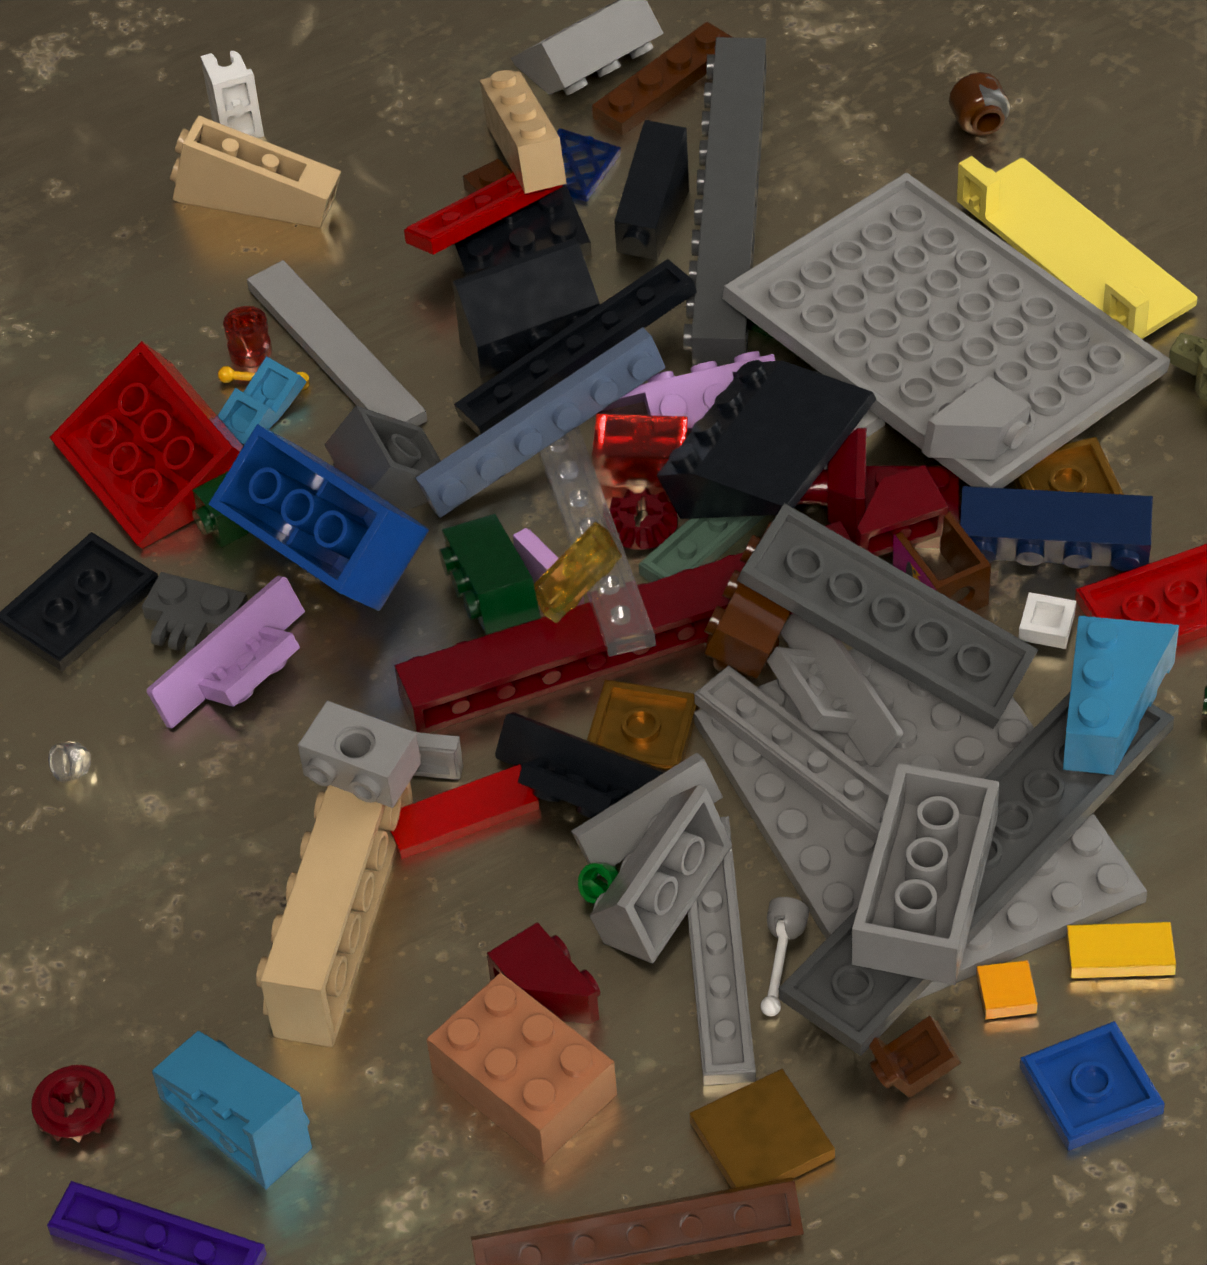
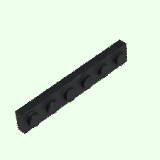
M666 259L456 402L454 406L458 416L478 435H481L642 327L646 328L697 293L694 280L669 259Z

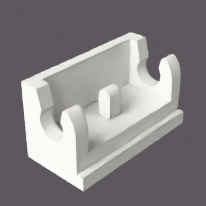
M230 51L232 64L226 67L219 66L217 59L212 53L200 56L212 120L256 138L264 137L254 74L252 69L246 68L241 55L236 51Z

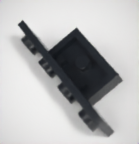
M515 712L505 716L495 752L497 759L514 766L521 765L522 769L518 783L533 788V795L546 801L559 802L563 800L576 805V811L589 818H593L666 772L650 764Z

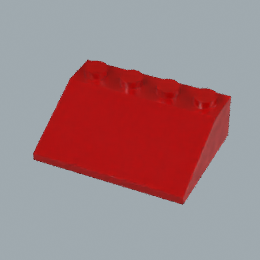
M143 341L128 354L49 437L136 545L142 549L194 521L192 511L197 508L193 489L229 471L243 448V445L175 366Z

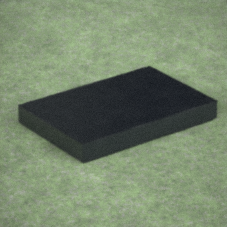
M91 532L0 611V631L63 672L148 596L158 578V574Z

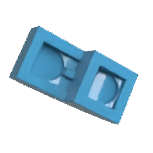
M266 356L244 392L235 388L218 414V417L238 441L245 445L257 424L269 430L280 419L307 381L299 374Z

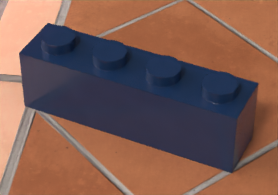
M963 486L960 525L989 563L994 560L1017 561L1026 566L1054 563L1065 564L1068 567L1077 569L1088 566H1109L1120 571H1129L1149 564L1153 496Z

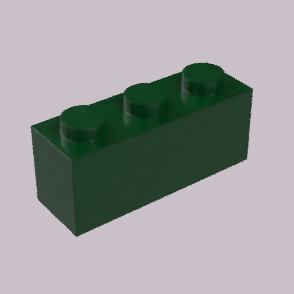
M496 514L442 529L446 547L439 549V555L446 576L451 575L458 598L463 597L469 619L478 618L486 635L541 618L533 578Z

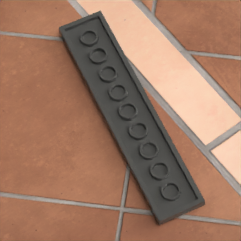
M1069 692L991 771L985 779L999 781L998 816L966 946L1173 730L1174 717L1154 704L1151 707L1148 706L1139 723V729L1114 775L1063 770L1070 699ZM856 909L779 987V1000L862 1056L869 1048L875 1037L879 1038L932 981L852 965V927L857 913Z

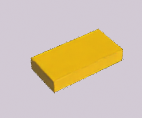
M1171 922L1067 925L1066 938L1071 978L1175 975L1176 960Z

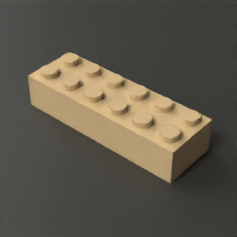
M410 782L393 808L377 802L369 803L362 801L353 793L331 785L327 786L326 791L318 793L314 807V818L316 821L312 832L306 831L303 835L300 847L301 864L298 873L292 872L288 878L286 886L287 905L284 913L277 914L273 921L271 942L273 945L269 957L263 956L257 968L256 984L257 987L262 988L264 995L263 1014L269 1016L274 1038L333 1048L397 853L396 843L390 831H394L397 826L401 807L413 803Z

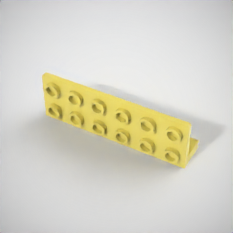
M973 156L958 163V203L1018 252L1141 339L1197 305V296L1026 159L1019 158L997 172L985 167Z

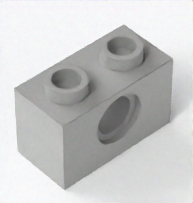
M326 701L298 744L304 776L309 777L313 782L321 786L331 785L353 793L362 801L369 803L377 802L391 808L394 807L421 764L416 732L330 701Z

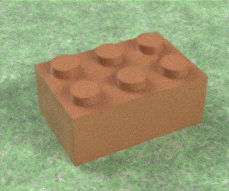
M501 972L426 1039L432 1073L543 1163L549 1160L617 1096L614 1061Z

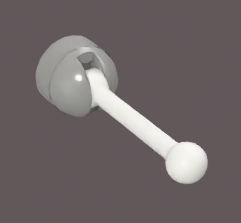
M790 897L772 899L769 902L767 912L768 929L772 935L778 938L768 995L760 1004L762 1013L770 1017L777 1015L781 1010L778 993L788 940L799 937L804 932L808 921L809 907L804 902Z

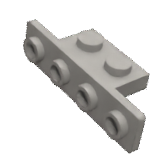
M792 613L781 630V635L790 648L776 647L767 659V663L778 678L779 686L789 694L800 711L801 719L812 730L820 732L847 733L867 764L879 767L903 736L902 729L842 641Z

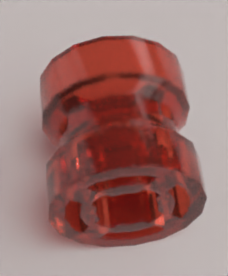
M241 306L228 312L224 317L223 328L228 340L227 348L230 360L242 368L260 366L266 356L270 358L272 355V344L268 335L269 328L265 313L254 306Z

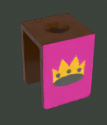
M950 511L944 516L940 551L956 574L939 581L902 532L894 535V567L950 599L958 590L967 587L970 592L963 599L957 601V603L972 612L989 605L991 564Z

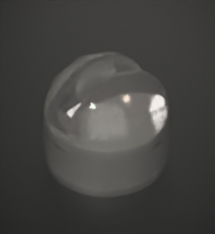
M75 741L55 744L49 751L48 761L53 776L60 782L79 779L88 772L92 764L91 753L86 747Z

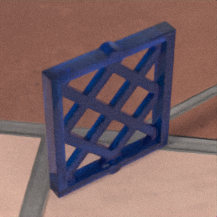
M559 128L557 134L560 137L562 156L565 155L568 163H564V169H572L575 175L566 178L567 184L563 186L578 182L581 190L567 186L571 197L587 202L621 155V147L596 140L591 136H584ZM565 140L579 143V145L568 147ZM591 148H595L606 153L594 156ZM586 151L587 158L574 161L571 153ZM606 160L600 168L598 162ZM592 164L595 171L584 174L580 173L579 166ZM592 179L588 186H586L584 180Z

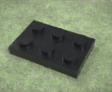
M567 185L452 245L464 277L572 238H576L579 242L583 256L591 255V242Z

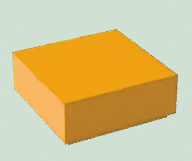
M1028 960L977 966L976 978L985 1020L1037 1014L1038 1003Z

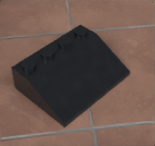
M753 360L747 362L738 369L737 376L729 386L717 395L715 403L704 417L693 425L692 432L680 447L670 454L669 460L659 471L657 477L680 519L777 515L784 503L792 508L797 505L876 401V397L872 391L782 360L768 362Z

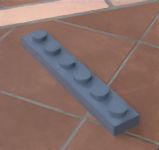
M642 327L417 476L415 479L432 510L439 518L443 517L665 369V364L652 336Z

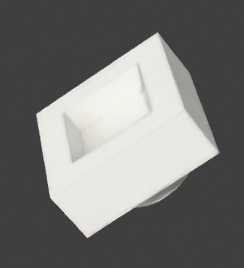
M1029 592L1019 627L1018 638L1025 642L1066 649L1075 616L1076 601Z

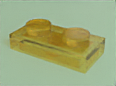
M596 521L534 583L541 611L555 623L569 610L575 608L582 597L602 577L606 576L622 557L609 531Z

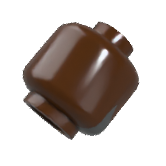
M972 73L961 78L954 85L949 95V105L961 129L971 135H990L996 132L1005 123L1010 113L1008 98L998 79L990 73Z

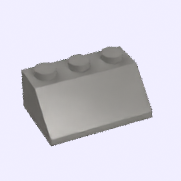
M617 0L513 56L511 59L518 69L547 94L551 95L563 89L567 96L588 85L585 77L596 71L600 78L621 67L618 60L620 57L629 53L631 58L634 59L654 48L651 40L664 33L647 0Z
M696 785L669 798L661 812L651 819L646 834L633 853L626 856L622 862L620 872L607 891L597 898L590 918L604 944L653 964L731 848L732 843L706 787Z

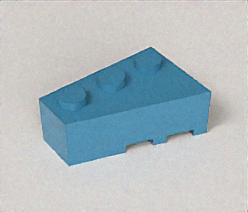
M1088 616L1078 617L1063 770L1115 774L1139 729V723L1148 706L1151 707L1157 696V689L1166 673L1169 674L1175 663L1179 625Z
M198 1030L152 1070L159 1098L264 1189H268L312 1149L307 1127L310 1121L303 1110L300 1093L239 1056L220 1040L215 1041Z

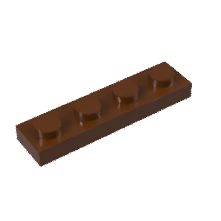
M705 22L592 105L593 118L621 136H624L707 74V54H715L716 37H734L711 23Z

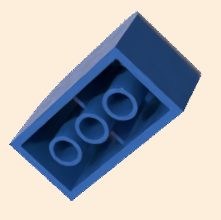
M259 424L254 428L208 504L338 593L377 611H380L429 532V529L334 466Z

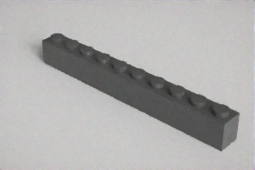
M716 37L715 54H707V80H713V82H705L704 107L710 108V111L702 112V137H708V140H700L699 165L705 166V169L697 170V195H703V199H695L694 225H701L700 230H692V256H698V261L690 260L689 277L694 280L697 293L686 300V317L693 319V323L684 324L683 337L684 351H692V366L709 361H716L717 366L734 363L736 356L747 353L748 318L723 300L722 297L724 285L753 268L767 72L766 38Z

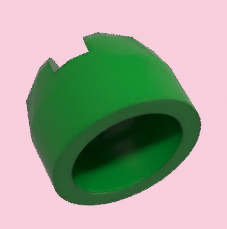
M591 863L586 865L578 877V889L581 896L587 902L595 904L597 898L607 891L618 875L619 871L617 868L607 863ZM598 873L607 880L608 885L596 879Z

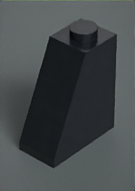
M645 120L614 220L616 252L658 260L689 193L686 127Z

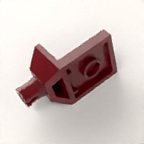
M857 428L848 436L829 461L828 469L822 470L796 505L821 504V506H828V521L831 524L841 521L852 542L855 544L857 527L881 478L887 477L898 470H909L919 467L866 465L867 428ZM926 466L948 505V511L951 512L959 523V477L944 466ZM941 536L912 546L914 548L940 549Z

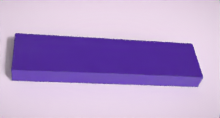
M73 1181L70 1182L47 1224L50 1235L140 1265H261L267 1254L265 1245Z

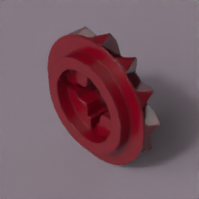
M646 487L642 493L634 494L631 490L627 489L624 497H612L610 508L604 510V526L608 536L615 543L629 549L645 550L659 546L676 531L678 515L672 503L667 500L664 492L654 495ZM639 511H646L647 516L640 522V527H636L634 517H637Z
M71 1065L52 1072L40 1082L33 1094L31 1109L41 1132L51 1134L57 1142L62 1138H73L80 1143L82 1137L93 1131L100 1134L102 1124L107 1119L114 1118V1104L117 1098L110 1079L103 1072L86 1065ZM82 1095L85 1109L76 1108L67 1117L68 1114L64 1103H74L77 1097Z

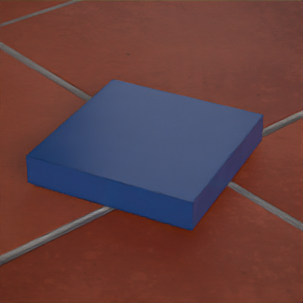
M1115 1021L1020 1058L1019 1068L1067 1151L1164 1113V1101Z

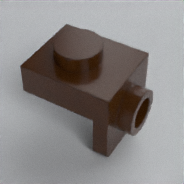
M928 1016L887 1045L877 1037L869 1045L876 1058L870 1062V1066L879 1081L887 1089L895 1086L909 1098L961 1064L939 1023L931 1016Z

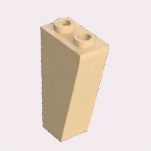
M198 115L191 129L187 130L184 128L178 138L175 152L181 155L175 161L170 180L176 182L172 200L180 203L321 228L335 199L341 171Z

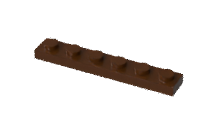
M791 1177L472 1236L471 1240L476 1265H642L803 1235L804 1232L795 1180Z

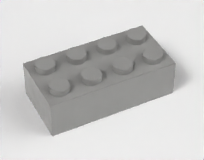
M897 764L852 927V965L956 985L997 822L999 781L907 764Z

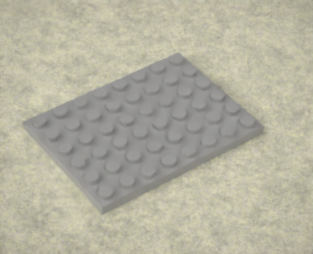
M907 172L724 285L723 300L821 374L872 391L876 401L869 410L921 449H923L928 420L988 375L1030 403L1031 409L1027 422L1029 432L1023 443L1016 449L1009 448L995 460L934 458L971 487H1005L1167 373L1171 360Z
M851 649L848 652L902 729L903 736L879 767L867 764L847 733L816 732L891 788L898 763L985 779L1034 729V726L1013 696L998 723L992 729L858 650ZM778 679L758 686L760 690L803 721L799 709L789 694L779 686ZM704 710L695 711L694 723L802 901L809 907V912L822 934L827 939L858 908L876 843ZM1094 813L965 947L956 983L976 975L977 966L1005 963L1066 937L1067 925L1097 924L1146 903V888ZM932 981L914 1001L952 984Z

